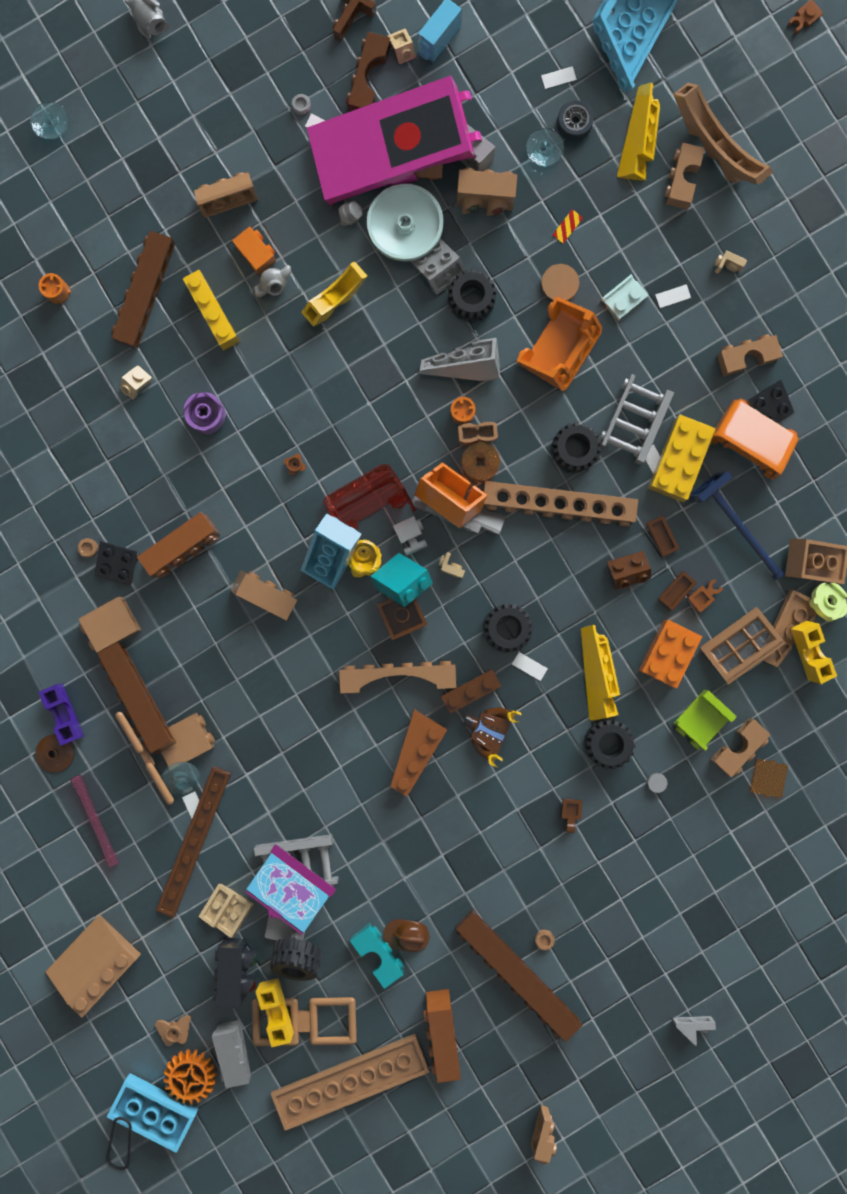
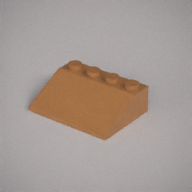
M99 914L48 968L46 974L66 1003L79 1016L83 1017L134 963L141 953Z

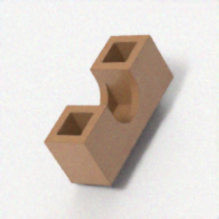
M682 143L681 147L675 150L673 160L676 163L675 167L671 168L669 179L672 180L671 184L667 185L664 197H667V205L684 209L689 208L696 184L687 182L683 177V173H697L701 166L705 148Z
M769 334L758 337V340L751 342V339L740 343V346H725L721 348L722 351L717 355L723 377L742 372L746 368L744 362L746 354L755 356L759 366L776 362L783 357L777 335L770 337Z
M748 718L736 731L743 739V746L739 751L732 752L728 747L722 746L710 759L729 777L737 776L742 771L744 763L746 761L750 762L755 757L757 749L764 747L769 741L768 738L771 734L752 718Z

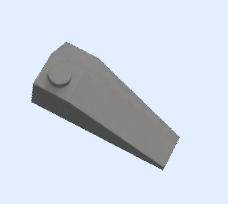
M497 338L472 342V346L462 349L460 346L455 348V351L450 354L440 353L421 360L420 374L477 381H490L499 378L500 362Z

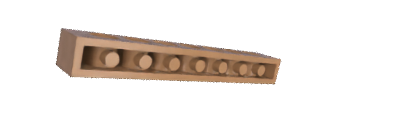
M485 481L483 492L488 496L483 506H486L487 510L496 511L497 508H505V512L516 513V510L524 511L523 514L535 515V512L543 513L542 516L544 517L562 515V519L573 520V517L581 518L580 521L592 522V519L600 520L599 523L611 524L612 521L619 522V526L630 527V524L636 522L638 499ZM499 493H505L507 495V501H498L497 495ZM523 495L526 498V503L523 505L518 504L516 497ZM538 497L543 498L545 506H537L535 499ZM555 500L563 501L564 508L557 509L554 505ZM575 502H580L583 505L581 512L574 509L573 505ZM594 504L601 506L602 512L600 514L594 513ZM616 506L620 509V516L612 514V507Z

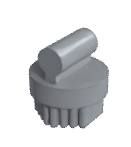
M356 201L346 202L338 209L341 226L352 225L363 216L361 206Z

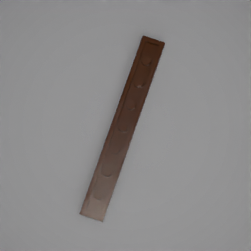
M215 766L212 767L156 909L157 912L172 918L175 917L231 772Z

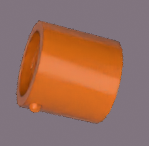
M49 273L42 276L38 284L41 294L55 304L65 302L71 293L68 285L57 274Z
M467 397L455 399L450 409L452 420L458 425L470 423L475 415L474 402Z

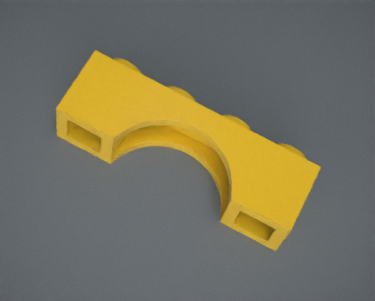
M197 270L183 278L221 348L225 350L240 342L201 271Z

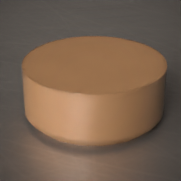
M85 538L79 542L78 552L86 558L94 557L98 552V544L92 539Z
M548 930L538 931L535 935L536 946L544 951L553 947L555 942L553 934Z

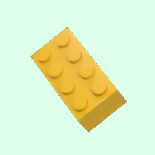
M679 414L673 422L648 489L681 502L687 501L716 428Z

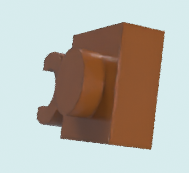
M810 0L797 10L796 16L790 19L787 26L796 24L797 28L793 33L797 34L802 29L803 24L806 28L810 27L824 13L813 0Z
M715 579L708 582L706 589L702 585L687 597L699 613L715 600L712 597L713 594H718L723 590L722 587H719L717 590L712 588V585L716 582Z

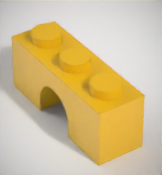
M805 621L791 628L808 680L823 684L837 677L832 660L825 657L819 647V644L825 642L820 624Z
M279 978L260 982L256 995L260 1009L266 1010L268 1026L266 1030L271 1048L291 1043L294 1030Z

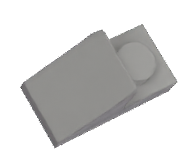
M711 1016L672 1018L676 1028L695 1046H697L696 1031L709 1033L710 1030H716L715 1021Z

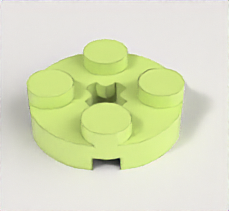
M832 582L830 584L822 583L813 590L809 604L827 622L837 620L847 613L845 599L847 595L838 584Z

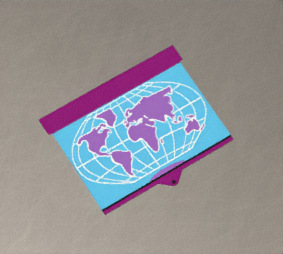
M276 844L264 865L245 890L248 895L268 909L271 918L279 917L301 935H303L328 897H331L336 891L333 886Z

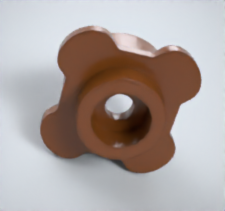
M298 453L284 459L289 475L293 476L296 472L306 469V465L301 460L302 456Z

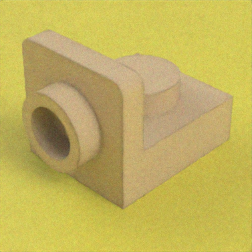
M406 29L388 35L399 64L416 58L413 42Z
M726 250L723 255L719 254L714 265L717 266L715 273L718 274L723 265L730 271L740 272L747 260Z
M447 552L446 556L442 555L438 565L442 567L440 572L462 579L465 570H462V566L456 563L447 564L451 553Z

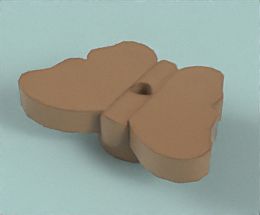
M183 1016L177 1022L172 1021L171 1023L164 1020L156 1021L155 1027L159 1035L162 1036L161 1038L166 1046H171L173 1042L186 1043L191 1016Z

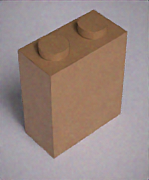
M117 597L78 619L81 623L79 624L83 634H87L89 638L88 644L96 653L142 631L124 597Z
M198 713L169 727L177 743L161 753L170 770L215 747L213 744L215 743L214 737L210 732L207 733L204 727L206 722Z

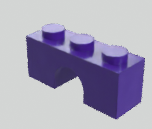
M63 683L53 685L38 692L45 710H49L55 719L56 727L53 729L60 746L85 737Z

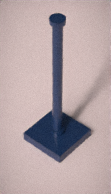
M728 471L715 473L694 490L688 499L691 503L704 502L708 497L712 496L771 571L774 580L780 579L784 572L777 568L718 492L719 488L733 478Z

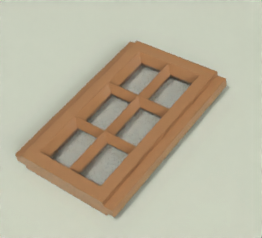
M756 607L701 646L700 649L729 685L786 643Z

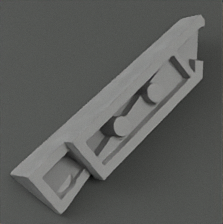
M414 496L411 503L412 506L450 522L418 497ZM481 509L477 515L461 528L478 535L480 528L498 536L506 516Z

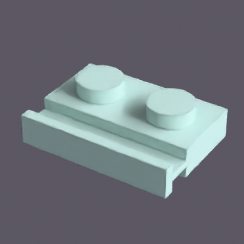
M631 274L607 293L601 301L606 304V307L619 321L649 295L635 281Z

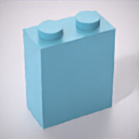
M444 0L418 33V52L425 60L429 59L431 62H434L461 28L462 9L451 0Z

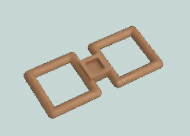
M117 712L115 715L117 721L135 751L141 755L146 763V769L168 805L173 804L174 798L154 766L155 762L151 755L142 746L125 715L122 712Z
M353 997L311 998L309 1010H298L297 999L284 998L286 1006H290V1020L294 1034L291 1043L280 1046L297 1045L299 1043V1032H310V1042L312 1045H353L356 1043V1003ZM254 999L252 1001L253 1045L271 1046L269 1038H260V1006L258 999ZM348 1005L349 1036L318 1037L317 1006Z

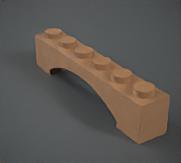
M439 661L440 665H432V662H420V666H413V663H401V667H394L393 664H382V668H374V665H363V669H355V665L344 666V670H339L340 694L360 693V688L369 682L395 675L423 678L436 684L437 689L456 688L455 664H451V661Z

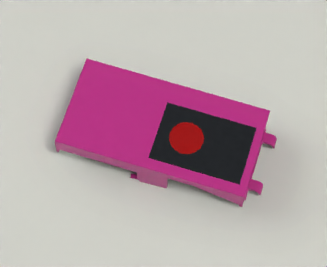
M448 76L307 127L324 200L330 206H333V203L388 184L394 186L415 182L418 178L414 173L423 169L474 158L472 142L482 141V137L479 131L471 133L468 131L462 102L472 100L470 91L458 92V87L452 76Z

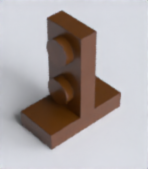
M342 0L346 4L343 7L340 19H336L333 24L334 39L339 42L343 40L359 11L373 18L377 12L375 1Z

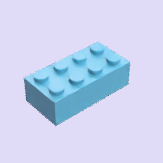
M326 514L314 532L300 571L334 590L346 571L361 533L340 522L337 518Z
M130 1073L124 1081L107 1118L114 1121L117 1117H124L131 1122L133 1131L177 1153L199 1108L187 1102L183 1104L181 1099L175 1101L176 1096L169 1097L168 1092ZM117 1120V1123L129 1128L125 1121Z

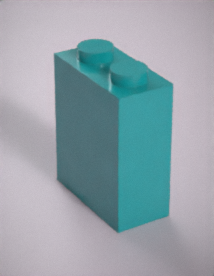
M400 553L371 575L376 589L403 607H406L433 584L427 569Z

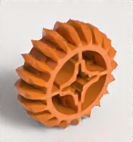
M187 1049L185 1054L180 1051L178 1056L174 1055L171 1059L172 1061L167 1063L166 1066L168 1068L164 1071L166 1076L163 1082L168 1083L165 1086V1090L171 1089L169 1097L175 1094V1101L181 1098L183 1099V1104L189 1100V1103L192 1105L195 1100L199 1103L202 1097L207 1098L208 1092H212V1085L216 1083L214 1077H216L217 1072L212 1071L215 1064H209L211 1058L204 1059V1052L199 1056L197 1055L198 1050H195L193 1054H191L190 1049ZM190 1063L189 1067L186 1069H176L182 1064ZM197 1066L202 1070L203 1073L197 1070ZM190 1071H191V1074H190V1075H192V1079H191V1081H190V1083H189V1078H188L187 1075H188V1074L190 1073ZM199 1084H203V1086L198 1089L190 1090L191 1086L193 1085L199 1086Z

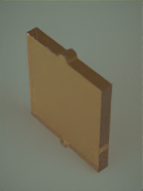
M756 758L750 792L764 794L765 797L769 795L782 798L788 765L776 763L774 760L767 761Z

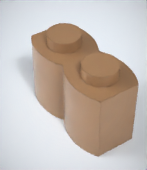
M483 422L479 425L467 423L458 427V442L462 446H472L476 443L491 444L496 442L498 438L497 424L494 422Z

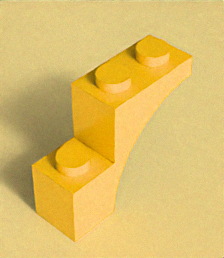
M356 262L351 263L333 284L318 296L309 300L301 313L313 327L326 321L336 307L352 299L367 275Z

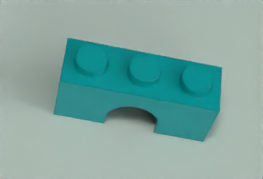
M369 923L351 936L350 942L361 957L368 952H375L381 957V962L374 967L373 974L385 989L403 976L404 965L398 957L395 959L391 952L393 950L387 942L384 943L382 941L378 928L376 926L372 927Z

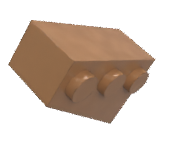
M240 570L230 591L287 621L297 602L293 598L294 594L286 589H283V591L276 589L277 585L268 580L264 583L259 580V575L251 571L247 574Z

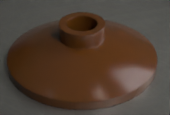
M56 734L48 735L36 747V760L39 766L48 772H61L67 769L73 761V745L70 742L60 746ZM51 751L56 753L54 758L50 756Z

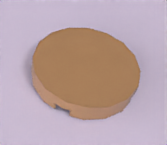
M552 265L543 274L541 281L542 292L549 300L554 301L557 296L569 301L578 291V274L568 265Z

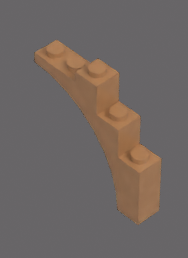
M687 83L673 94L689 134L700 137L707 156L719 161L725 179L735 183L745 180L758 185L763 183L773 173L770 166L750 156L729 136L711 111L699 85Z

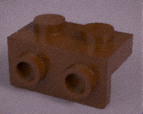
M644 551L607 561V567L612 576L615 590L624 589L636 583H644L651 579V567Z

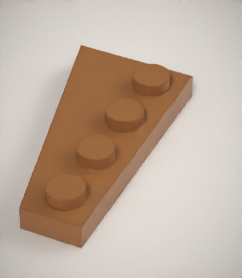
M793 589L789 590L773 625V628L786 644L765 658L764 662L778 667L795 643L791 628L805 621L813 622L816 619L817 613L809 604L811 598ZM770 634L768 635V638L764 646L773 640Z

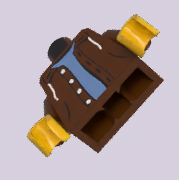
M497 707L481 712L478 719L470 715L466 716L463 725L473 729L470 735L472 745L480 756L489 761L490 765L498 768L494 761L496 759L502 761V758L497 753L511 722H520L515 720V715H522L521 712Z

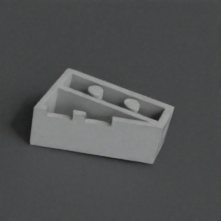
M241 1020L218 1024L215 1031H213L212 1040L221 1069V1081L224 1082L226 1088L249 1084L251 1071Z

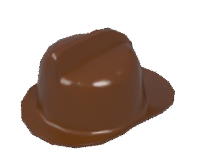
M395 919L386 925L383 932L385 942L392 949L398 951L419 952L428 945L430 939L427 927L417 921Z

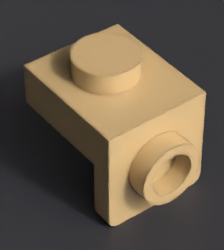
M137 365L122 377L120 389L125 395L134 400L137 397L138 391L149 384L152 377Z

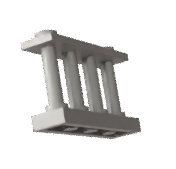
M632 374L629 379L625 378L621 389L624 391L607 430L602 431L599 439H601L600 447L602 449L606 446V443L612 444L633 453V456L636 457L634 463L642 465L647 458L674 392L667 389L663 394L660 393V395L633 384L635 375ZM629 390L655 401L658 405L656 412H650L625 401ZM621 408L649 419L648 421L651 422L649 428L644 430L619 419L618 415ZM614 425L641 436V439H643L642 445L636 447L610 436Z
M332 834L260 844L254 847L255 856L260 855L263 858V865L270 856L275 844L289 854L293 850H299L302 864L310 870V848L318 847L324 875L322 879L333 887L339 881L338 876H331L328 848L329 845L333 844Z

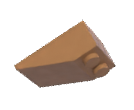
M790 539L785 577L837 584L845 583L847 546L808 539Z

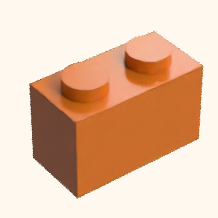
M249 226L232 241L250 266L260 275L276 262L274 257L276 253L269 244L266 246L262 240L264 238L257 229L253 231Z

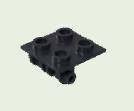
M782 380L777 381L748 399V406L776 423L794 413Z
M100 541L94 575L131 586L135 562L138 561L137 556L140 554L135 550Z

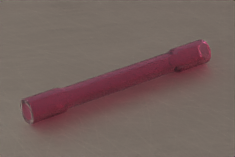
M82 775L70 779L101 846L102 854L108 867L120 863L94 808Z

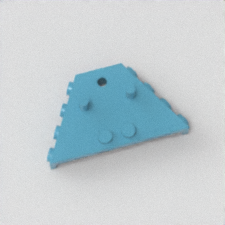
M678 0L602 1L592 19L594 31L601 40L602 49L609 58L611 69L615 72L618 84L624 93L634 88L635 84L633 81Z

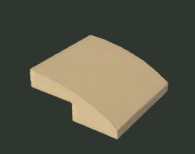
M219 883L198 917L213 928L217 927L230 938H234L254 904Z

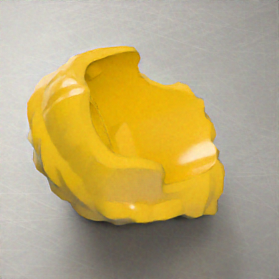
M369 540L358 541L348 565L354 577L371 576L380 569L382 556L380 549Z

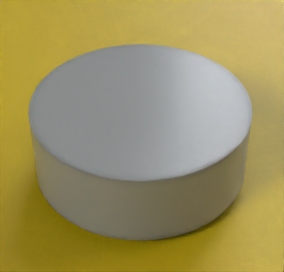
M304 94L296 95L292 99L293 111L298 115H306L311 109V102L308 96Z
M653 773L648 777L647 785L651 791L660 793L666 789L667 779L660 773Z

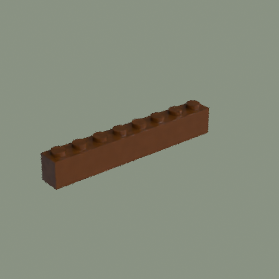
M473 909L456 924V934L463 941L467 940L471 944L470 948L476 955L481 954L485 958L483 960L490 969L494 968L498 972L497 976L502 982H508L512 986L510 989L517 997L521 995L524 998V1004L531 1011L535 1010L539 1014L538 1018L544 1025L549 1024L553 1028L551 1031L558 1039L562 1038L567 1042L583 1026L581 1020Z

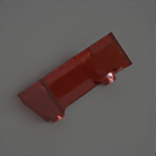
M382 464L330 493L323 500L330 516L337 518L340 522L354 528L356 531L359 527L358 521L388 504L393 508H402L408 503L413 512L417 511L405 487L389 464Z

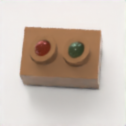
M472 168L459 170L456 206H462L463 214L476 213L480 208H487V216L500 215L504 210L513 211L517 174H513L510 171L495 173L492 170L475 171Z

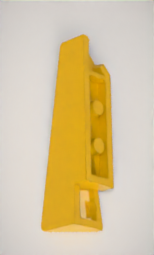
M653 83L638 87L617 173L619 178L639 181L646 180V161L654 160L660 104L658 99H653Z
M595 625L581 628L589 719L592 721L616 716L618 711L613 697L619 696L620 692L608 639L596 632Z

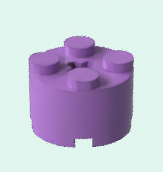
M195 393L187 399L184 405L186 422L199 433L212 434L218 431L225 422V408L217 397L211 393ZM202 411H206L208 414L205 416L202 414Z

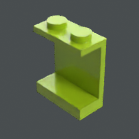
M703 690L676 719L674 724L677 728L675 730L683 737L687 735L691 739L689 743L697 750L701 748L706 751L708 749L706 745L727 722H733L737 716L709 690Z

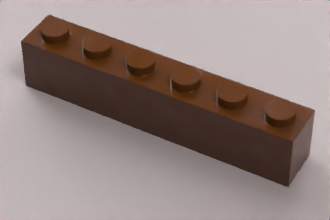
M151 230L144 239L143 252L137 258L138 266L131 275L130 288L124 294V305L120 307L117 324L113 326L111 331L112 339L116 343L137 350L175 247V242L171 237Z
M116 642L99 652V664L109 674L107 679L117 689L116 696L121 703L125 704L127 708L125 713L129 719H133L135 723L134 729L139 736H142L145 750L148 753L157 755L176 744V740L125 646Z

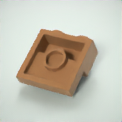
M542 1105L540 1106L534 1128L531 1147L534 1159L541 1164L550 1163L551 1156H555L557 1145L554 1143V1136H552L554 1129L552 1115H550L548 1107Z

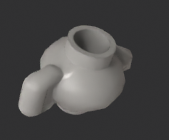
M286 265L281 270L276 268L265 270L261 274L260 283L254 287L255 296L259 298L266 295V293L274 296L281 294L287 285V277L291 273V266Z

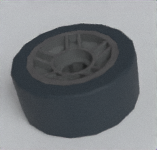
M577 100L563 105L557 118V128L562 137L570 141L584 139L593 126L594 115L592 109L588 104ZM577 119L578 123H573L572 121Z

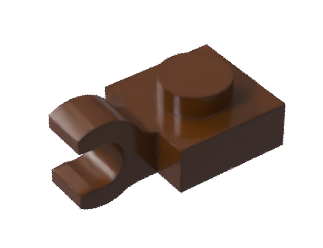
M562 798L561 818L567 819L565 826L567 833H575V819L581 820L583 800Z

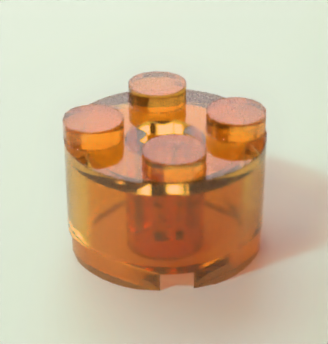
M484 442L470 445L464 451L461 460V469L464 476L475 483H485V481L493 479L500 466V457L497 450L492 445ZM477 459L480 461L484 460V466H477Z

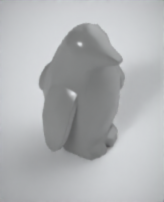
M125 0V4L133 10L138 30L146 38L150 39L151 35H160L170 28L163 18L162 10L158 8L160 7L158 1Z

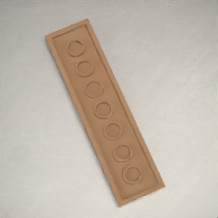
M412 1034L271 1092V1096L286 1131L430 1072L416 1034Z

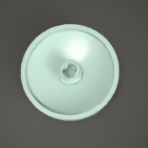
M413 184L394 185L382 191L372 202L367 215L368 233L374 246L386 257L397 261L417 260L429 254L438 244L443 231L442 210L436 198L426 189Z

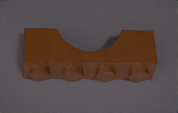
M368 32L367 37L363 38L361 44L363 52L361 56H358L356 62L358 70L356 74H353L351 80L352 91L348 92L346 97L349 112L375 103V91L368 86L366 77L374 67L386 64L391 47L390 37Z

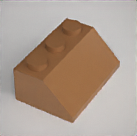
M240 172L232 178L219 179L214 184L201 185L198 189L194 190L198 207L204 218L258 200L248 172Z

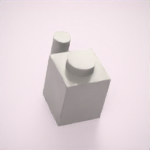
M413 516L393 526L401 545L406 542L410 544L409 547L404 549L407 556L428 547L425 540L420 542L416 540L417 537L422 535L421 530L424 529L419 519L416 520Z

